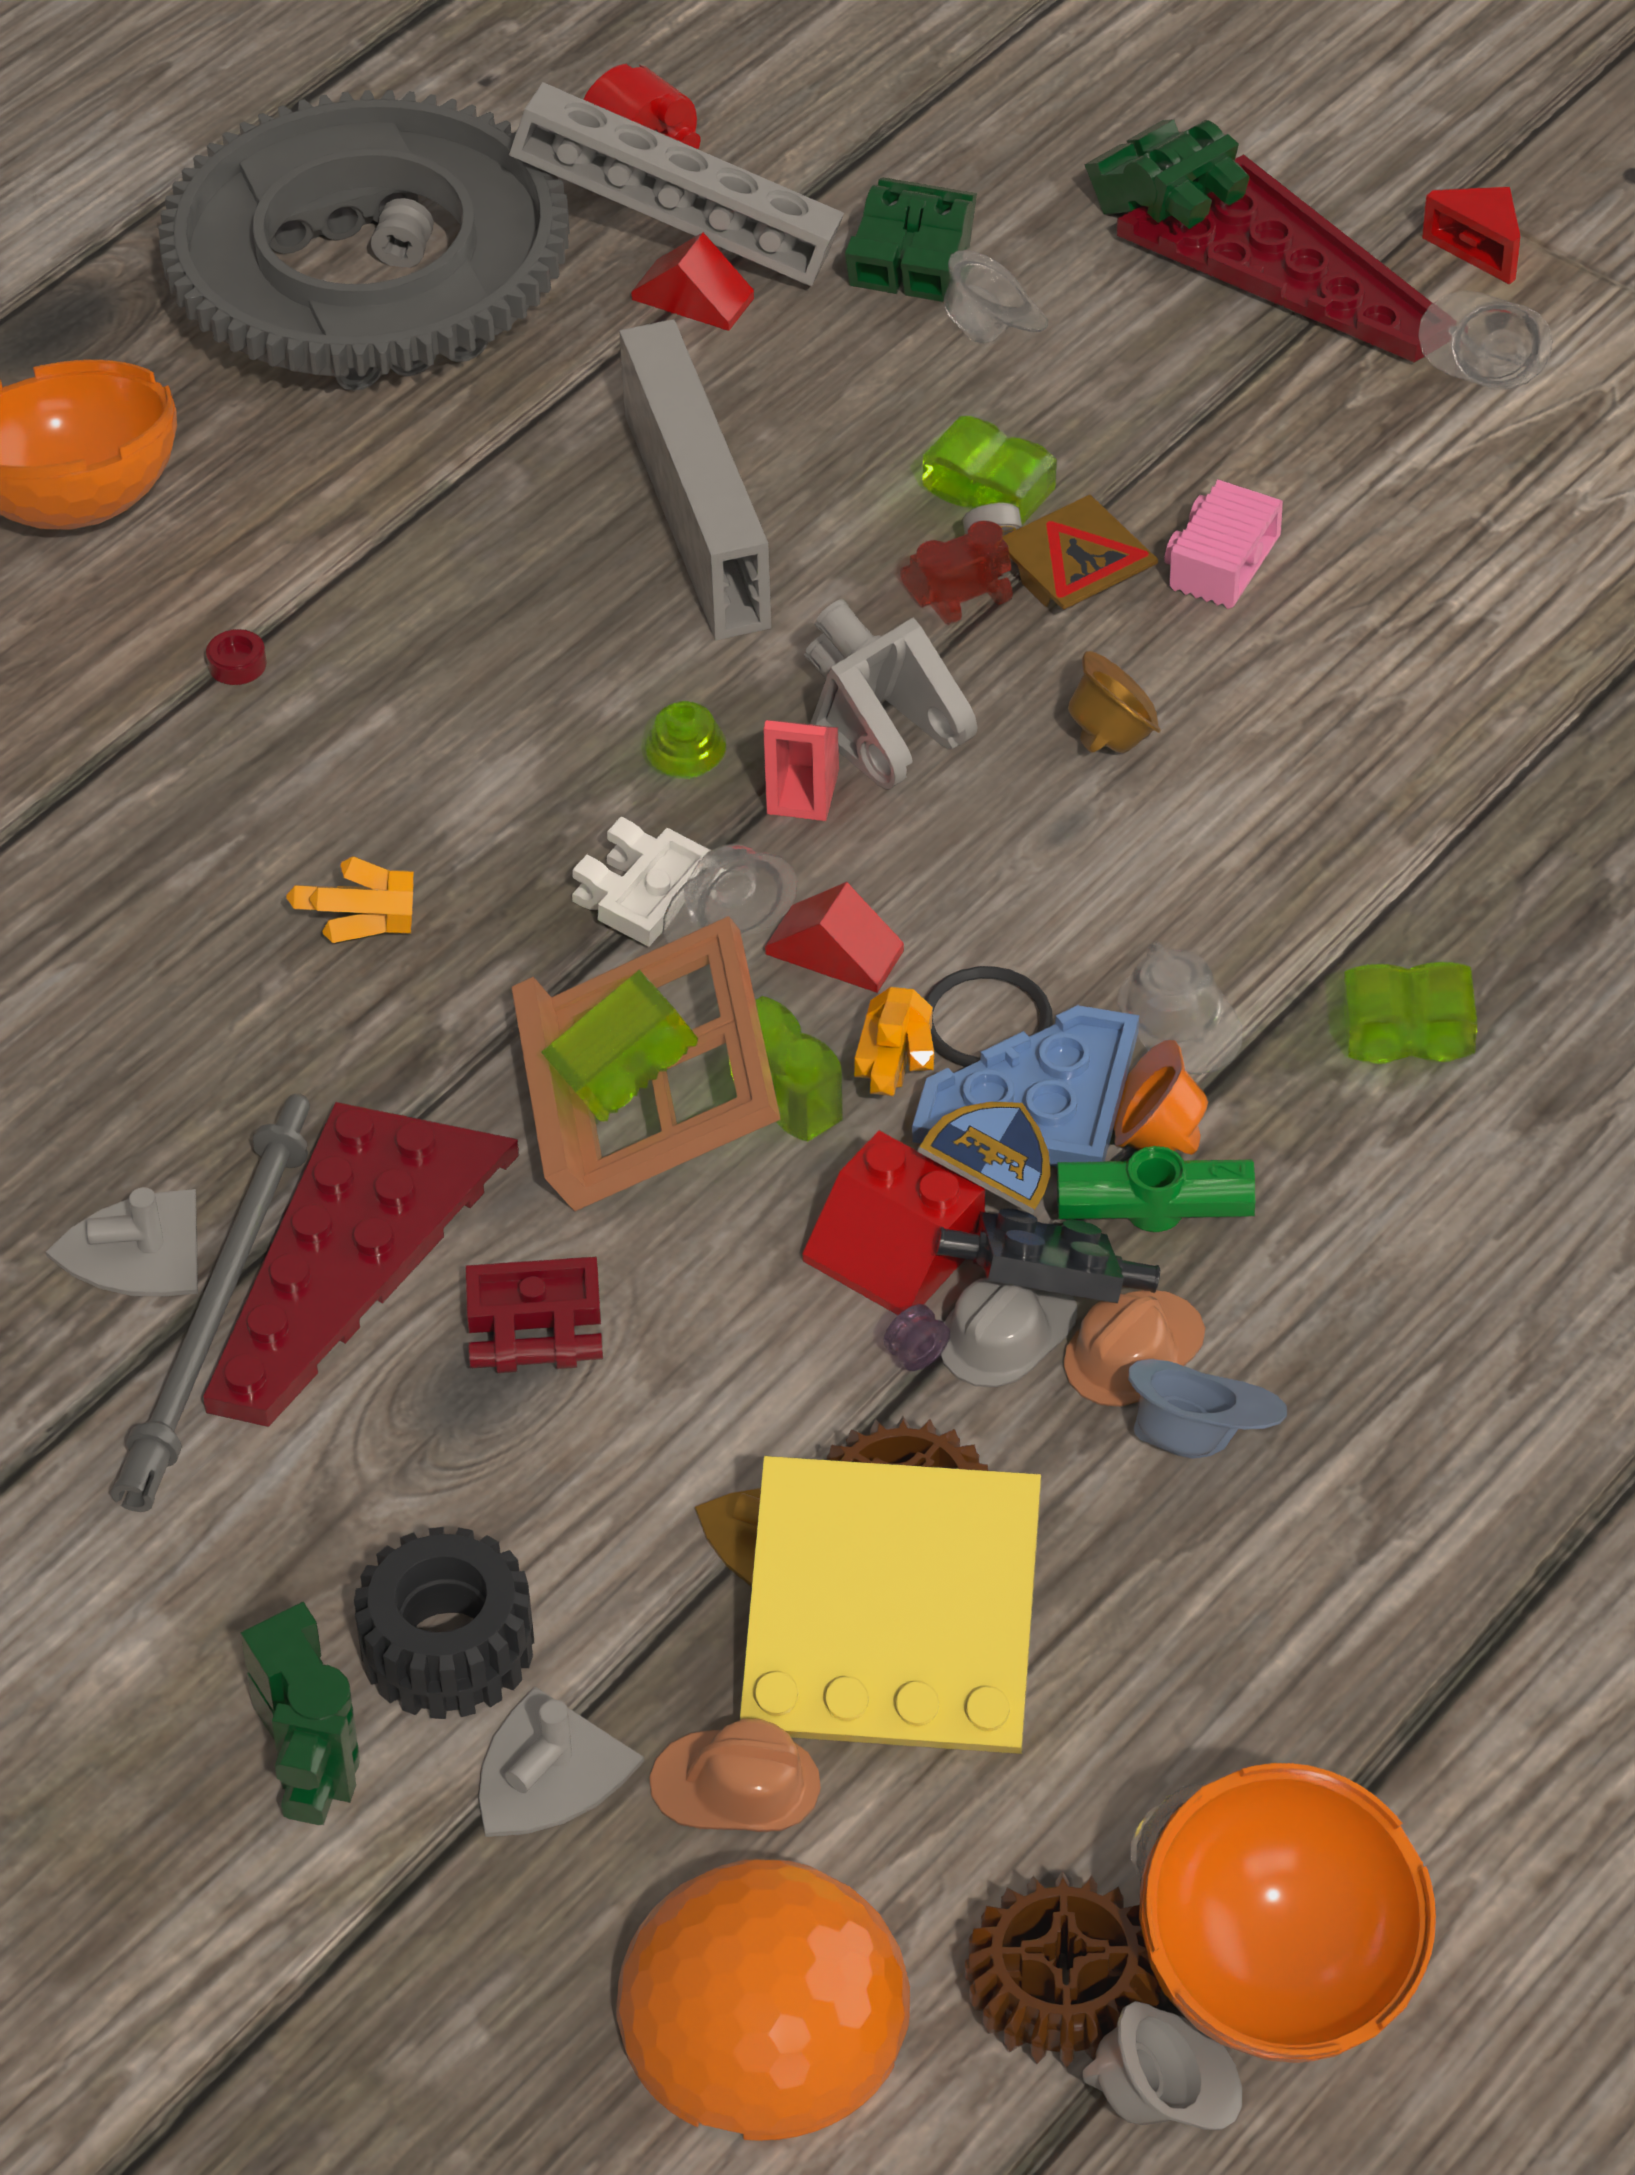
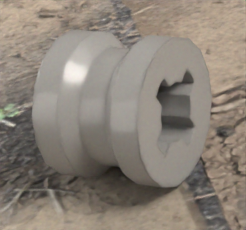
M406 198L394 199L386 203L381 211L379 224L371 238V247L374 254L380 261L389 266L411 268L417 265L423 258L426 242L433 231L434 221L431 213L425 206Z

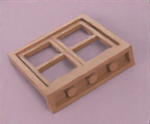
M729 916L553 997L545 991L534 977L512 986L544 1178L574 1211L781 1119L741 932ZM710 964L721 1017L661 1043L651 991ZM636 998L646 1051L587 1077L578 1024ZM726 1043L737 1098L677 1124L666 1070ZM651 1077L662 1131L602 1158L592 1103Z

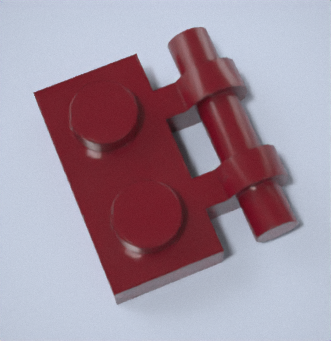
M597 1256L466 1265L469 1333L495 1332V1341L469 1342L470 1369L497 1367V1373L518 1372L517 1365L557 1363V1369L577 1368V1361L603 1359L602 1333L575 1335V1326L601 1324ZM554 1328L555 1336L516 1339L515 1330Z

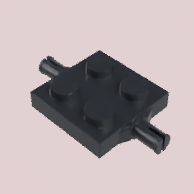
M1006 1208L999 1210L998 1215L980 1212L975 1234L945 1229L944 1227H940L937 1233L935 1255L973 1260L974 1264H978L985 1269L988 1281L1118 1303L1122 1287L1155 1293L1159 1284V1265L1154 1266L1122 1260L1121 1256L1115 1255L1108 1235L1101 1233L1102 1231L1099 1227L1084 1221L1066 1220L1062 1226L1037 1222L1038 1219L1028 1212Z

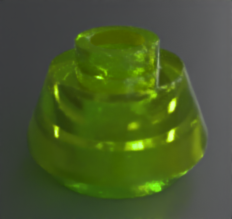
M680 701L664 707L656 716L645 740V754L649 762L661 772L681 779L695 778L706 774L721 762L726 753L725 735L711 712L706 707L689 701Z

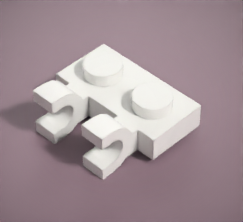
M621 816L607 831V840L617 844L607 855V864L626 872L625 875L621 877L610 871L597 859L586 854L573 869V878L582 882V884L572 894V902L589 910H598L599 921L650 947L717 871L718 854L669 828H666L656 839L644 833L639 826Z

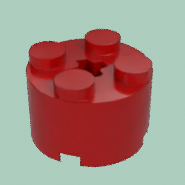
M626 63L611 68L594 82L583 99L699 149L701 139L699 134L696 133L697 113L693 102L646 66L639 64L640 67L632 68Z

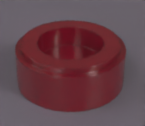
M233 629L222 632L212 638L206 648L209 673L215 680L223 684L242 685L252 682L260 677L266 669L267 660L264 642L257 634L251 631Z

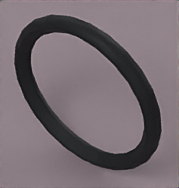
M977 966L962 969L943 978L925 996V1000L933 1007L934 1012L935 1006L942 995L960 983L974 979L1003 980L1019 986L1036 1002L1040 1013V1023L1036 1033L1053 1024L1052 1008L1046 994L1028 977L1011 969L995 966ZM932 1015L931 1036L934 1050L945 1059L964 1067L980 1061V1057L964 1054L945 1043L936 1032Z

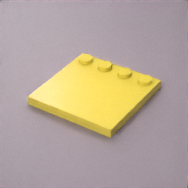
M764 1456L740 1720L761 1719L774 1723L788 1733L791 1738L1022 1754L1041 1474Z

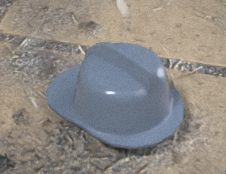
M1157 1359L1136 1361L1128 1370V1380L1136 1392L1140 1394L1138 1415L1134 1426L1135 1435L1142 1441L1178 1456L1192 1459L1212 1456L1225 1449L1238 1429H1265L1280 1424L1287 1417V1406L1277 1395L1262 1387L1246 1382L1201 1373L1177 1363Z

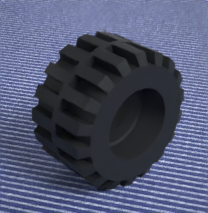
M444 1527L429 1528V1536L417 1538L413 1532L400 1537L401 1546L399 1548L393 1549L387 1545L376 1554L378 1566L367 1565L360 1576L362 1587L355 1590V1619L361 1658L371 1685L378 1684L380 1695L389 1703L401 1698L402 1711L417 1715L422 1708L429 1709L430 1717L435 1719H446L447 1711L460 1710L461 1717L476 1714L475 1705L485 1702L489 1707L494 1706L503 1700L501 1691L503 1687L514 1691L522 1681L521 1668H529L533 1658L532 1644L535 1643L529 1585L525 1571H519L518 1559L510 1550L500 1553L499 1541L488 1535L480 1541L475 1540L474 1532L470 1529L459 1527L456 1534H445ZM443 1613H459L474 1618L463 1627L447 1632H430L416 1627L425 1619Z

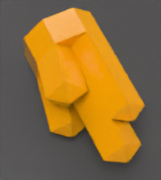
M351 856L341 862L340 866L345 879L366 887L294 885L286 895V899L293 909L357 913L328 919L322 932L332 943L386 932L411 934L413 871L388 870Z
M889 987L870 1000L855 1055L854 1077L871 1079L870 1094L894 1096L896 1087H902L907 1059L910 1071L934 1070V1047L931 1036L933 1007L914 989Z

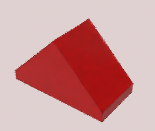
M1510 187L1432 190L1426 195L1423 239L1509 285L1516 280L1521 236Z
M704 232L658 258L631 291L633 301L730 331L754 299V289Z
M848 882L793 904L765 946V954L876 993H878L904 952L903 941Z

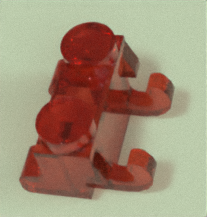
M992 521L975 522L969 527L968 534L945 543L937 540L922 543L918 547L917 553L910 556V564L900 569L902 582L921 607L931 605L947 625L961 620L962 610L960 603L988 593L997 605H1001L1011 601L1013 597L1010 580L1007 577L998 580L999 577L1003 576V573L1011 571L1009 546L1003 539L1002 528Z

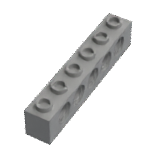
M542 82L524 109L509 156L689 234L697 236L704 232L713 244L811 287L827 259L844 215L839 210Z

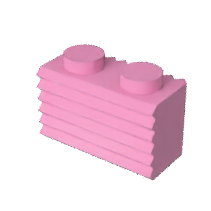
M1217 479L1215 487L1212 486L1210 494H1207V496L1199 495L1195 500L1186 530L1183 529V532L1176 530L1168 542L1165 552V563L1170 565V587L1174 591L1180 589L1185 595L1191 593L1195 598L1202 596L1206 602L1213 600L1217 606L1223 603L1227 609L1234 607L1281 535L1283 501Z

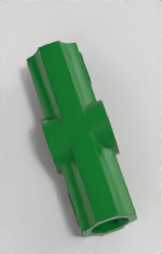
M1151 1146L1135 1152L1129 1161L1057 1162V1210L1059 1219L1128 1218L1134 1226L1144 1231L1162 1232L1175 1227L1182 1217L1255 1216V1168L1252 1159L1183 1160L1177 1152L1167 1147Z

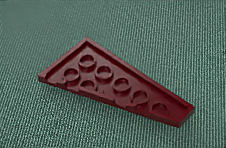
M1244 154L1235 158V162L1249 175L1246 193L1243 198L1228 205L1223 203L1213 192L1207 194L1212 200L1209 214L1202 222L1190 229L1172 215L1157 223L1147 213L1148 207L1141 206L1117 218V236L1409 361L1416 362L1457 339V321Z
M335 1102L203 1396L206 1413L269 1427L318 1374L317 1365L339 1341L346 1344L361 1328L360 1318L376 1301L383 1304L444 1238L443 1228L464 1206L471 1208L485 1193L484 1184L499 1168L506 1170L519 1156L518 1139Z

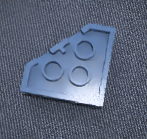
M1077 1005L1056 1015V1024L1030 1037L1023 1031L981 1051L980 1061L955 1073L946 1068L927 1077L912 1125V1142L921 1144L929 1130L944 1115L961 1107L986 1102L1023 1103L1040 1128L1049 1151L1050 1166L1057 1167V1162H1104L1139 1032V1015Z

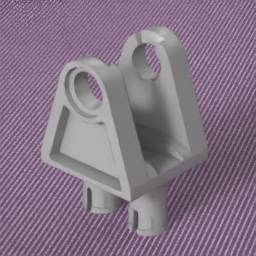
M843 599L833 602L819 614L815 626L823 634L810 643L805 650L804 657L814 665L826 681L810 724L838 727L839 753L877 785L885 789L893 788L907 778L906 766L913 763L907 745L882 707L881 701H888L936 742L947 749H953L958 745H962L976 735L977 722L970 704L914 617L883 636H873Z

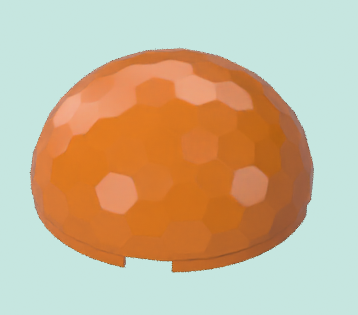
M73 360L33 367L35 377L2 387L0 380L1 516L39 529L72 530L96 525L128 510L149 492L162 475L169 461L177 430V413L169 386L163 387L160 383L156 382L152 371L138 365L119 361Z
M1294 1763L1255 1765L1238 1770L1201 1787L1170 1816L1148 1854L1142 1875L1139 1919L1151 1969L1164 1994L1194 2027L1219 2044L1268 2061L1302 2063L1335 2057L1376 2037L1407 2007L1426 1972L1435 1939L1436 1910L1431 1878L1427 1866H1423L1421 1858L1402 1829L1401 1825L1403 1823L1392 1810L1364 1787L1334 1772L1309 1765Z
M741 1860L721 1865L681 1884L651 1910L632 1938L621 1967L618 1981L617 2022L627 2058L635 2074L649 2093L671 2113L697 2128L699 2124L743 2134L744 2140H780L813 2133L833 2125L861 2107L878 2091L894 2068V2062L897 2059L909 2027L910 1984L901 1949L881 1915L850 1886L814 1867L793 1861Z

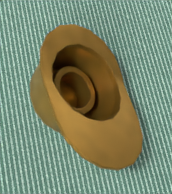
M1086 651L1082 657L1084 675L1068 706L1070 715L1082 728L1080 740L1085 748L1094 753L1103 746H1106L1124 754L1135 747L1151 732L1156 731L1160 733L1161 729L1158 726L1157 712L1144 690L1126 672L1106 657L1095 652Z

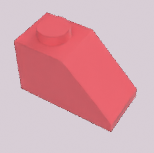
M766 720L763 730L767 814L826 821L839 772L838 727Z

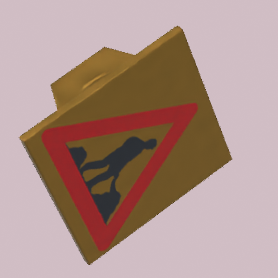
M1091 494L996 539V544L1018 565L1022 584L1045 607L1049 605L1052 598L1063 610L1158 564V558Z

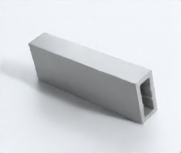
M675 319L619 330L625 418L715 641L771 629L768 541Z

